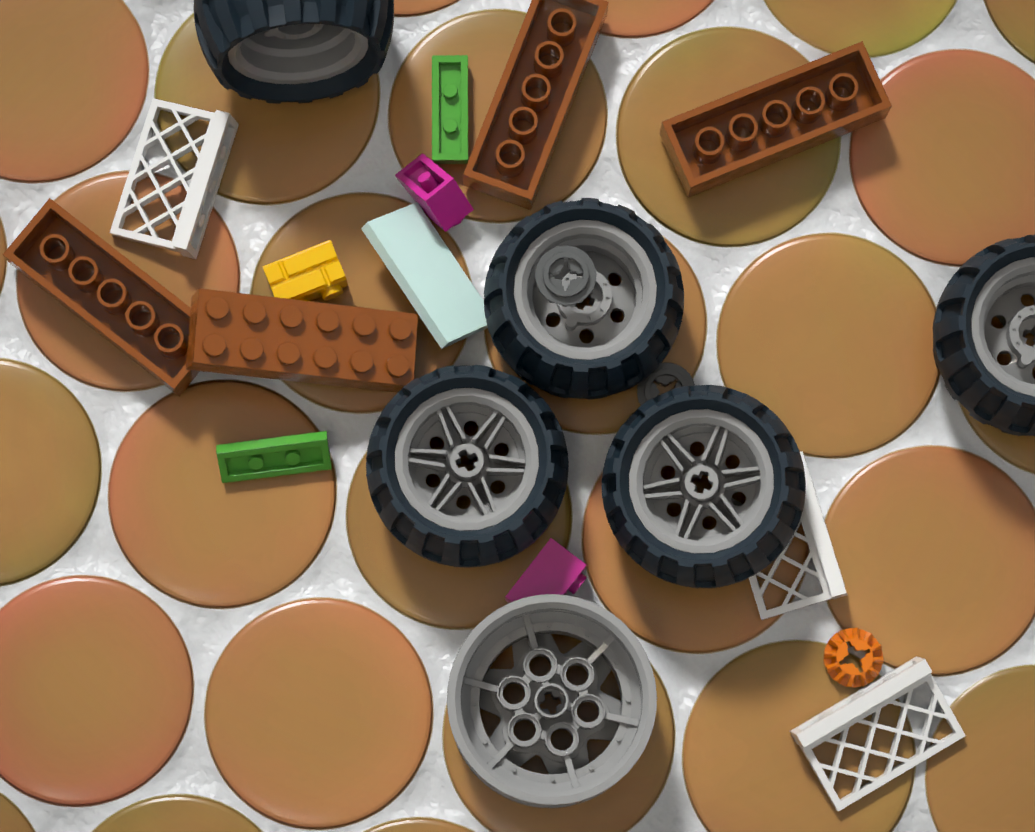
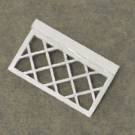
M153 98L110 234L115 237L179 252L182 256L197 259L239 125L232 115L216 110L214 113ZM160 110L173 113L178 123L160 132L156 125ZM180 115H184V116H188V117H186V118H184V119L182 120V118H181ZM199 119L209 121L206 134L193 140L187 126ZM182 129L189 143L171 153L164 139ZM160 142L167 156L149 166L145 158L147 150ZM193 150L198 158L196 166L183 174L176 160ZM171 163L179 177L161 187L154 173ZM149 176L156 190L139 200L134 192L136 184ZM183 184L187 191L185 201L172 208L165 194ZM161 197L168 211L150 221L143 206ZM139 210L146 224L134 231L122 229L126 216ZM181 212L180 217H179V220H178V218H177L176 215ZM170 218L173 219L176 225L172 241L159 238L154 229ZM150 231L152 236L145 235L144 233Z
M800 451V455L803 461L806 480L805 503L800 522L792 539L795 536L808 543L810 553L803 565L786 557L784 554L792 541L791 539L786 548L777 557L768 576L758 572L749 578L761 620L848 595L803 451ZM733 498L731 499L733 505H743L742 503L734 500ZM801 523L805 532V536L797 533V530ZM812 558L817 572L807 568ZM782 559L801 569L791 588L772 579ZM805 572L819 578L823 591L822 594L808 598L795 591ZM756 575L765 579L761 589ZM769 583L788 592L781 606L766 610L763 594ZM792 595H795L802 599L796 602L789 603Z
M914 657L790 731L836 811L844 809L966 736L931 675L932 670L926 659ZM923 683H926L932 694L928 709L909 704L913 689ZM905 694L903 703L895 701ZM936 703L938 704L942 713L935 712ZM887 704L901 706L896 728L877 723L881 708ZM908 709L926 713L921 735L903 730ZM873 713L871 721L864 720L865 717ZM933 715L945 718L953 732L941 740L928 737ZM857 722L870 726L864 747L845 742L849 727ZM876 728L895 732L889 754L871 749ZM841 732L839 740L832 739L833 736ZM901 734L920 739L916 754L909 759L896 756ZM825 741L837 744L833 765L819 763L812 749ZM926 741L934 743L925 748ZM844 746L863 751L858 772L839 768ZM869 753L888 758L884 773L876 778L864 775ZM894 760L902 762L897 766L893 767ZM822 768L831 770L829 779ZM837 772L856 777L853 791L839 799L833 788ZM862 779L870 781L865 785L861 786Z

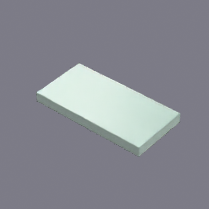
M418 202L368 221L361 228L441 349L488 328L484 312V300Z

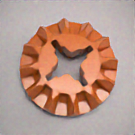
M848 628L837 632L830 638L824 650V665L828 674L834 681L846 687L856 688L869 684L879 675L884 662L881 644L878 643L872 633L859 628ZM847 642L850 647H853L855 652L868 651L859 660L861 673L853 663H844L842 665L839 663L849 655Z

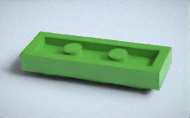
M432 55V161L435 164L468 163V55Z
M327 431L216 445L222 483L332 469Z

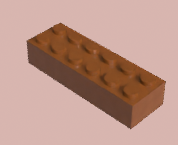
M604 0L531 1L464 170V186L525 209H532L606 20L609 2Z
M861 41L662 121L659 134L686 196L689 198L885 119L892 105L865 45Z
M48 199L2 254L10 265L179 397L200 372L186 370L191 308L52 199Z
M199 288L191 299L186 370L398 393L405 385L414 380L418 314Z

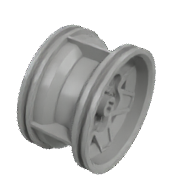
M559 594L535 595L513 601L497 609L482 620L467 636L457 653L449 676L447 687L448 717L456 745L464 761L486 786L499 795L523 805L538 808L568 807L591 800L604 793L624 777L638 761L650 739L657 709L656 682L650 661L641 643L634 633L614 614L595 603L578 597ZM551 634L569 636L582 642L563 654L559 651ZM512 645L514 667L512 669H490L498 656ZM542 656L548 659L551 664L550 672L540 677L531 673L529 663L533 658ZM578 665L587 671L588 678L584 684L576 686L569 683L566 672L571 666ZM611 670L619 686L621 701L600 690V686ZM518 684L524 689L525 697L520 703L510 704L504 699L503 690L507 685ZM551 694L553 700L559 699L561 701V704L556 707L555 714H550L548 709L540 708V704L544 703L545 695ZM583 702L595 704L598 709L597 719L593 722L582 721L577 715V707ZM480 709L492 713L501 719L490 738L485 732ZM522 720L530 721L535 726L536 732L534 737L528 741L517 739L513 732L517 722ZM558 729L567 730L572 736V745L566 750L554 748L550 739L554 731ZM590 739L611 741L603 753L589 763L587 741ZM535 755H539L549 774L535 773L525 770L520 766Z

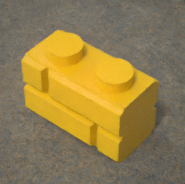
M331 240L263 266L273 295L278 298L311 301L322 296L325 301L338 297L343 293L342 288L348 286L346 276Z

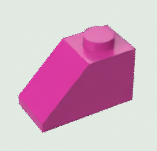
M423 153L395 174L397 180L411 197L418 202L426 215L445 232L451 227L460 224L464 217L474 210L454 178Z
M550 538L505 596V600L511 603L535 595H566L568 591L574 595L587 579V576L583 574L586 564Z

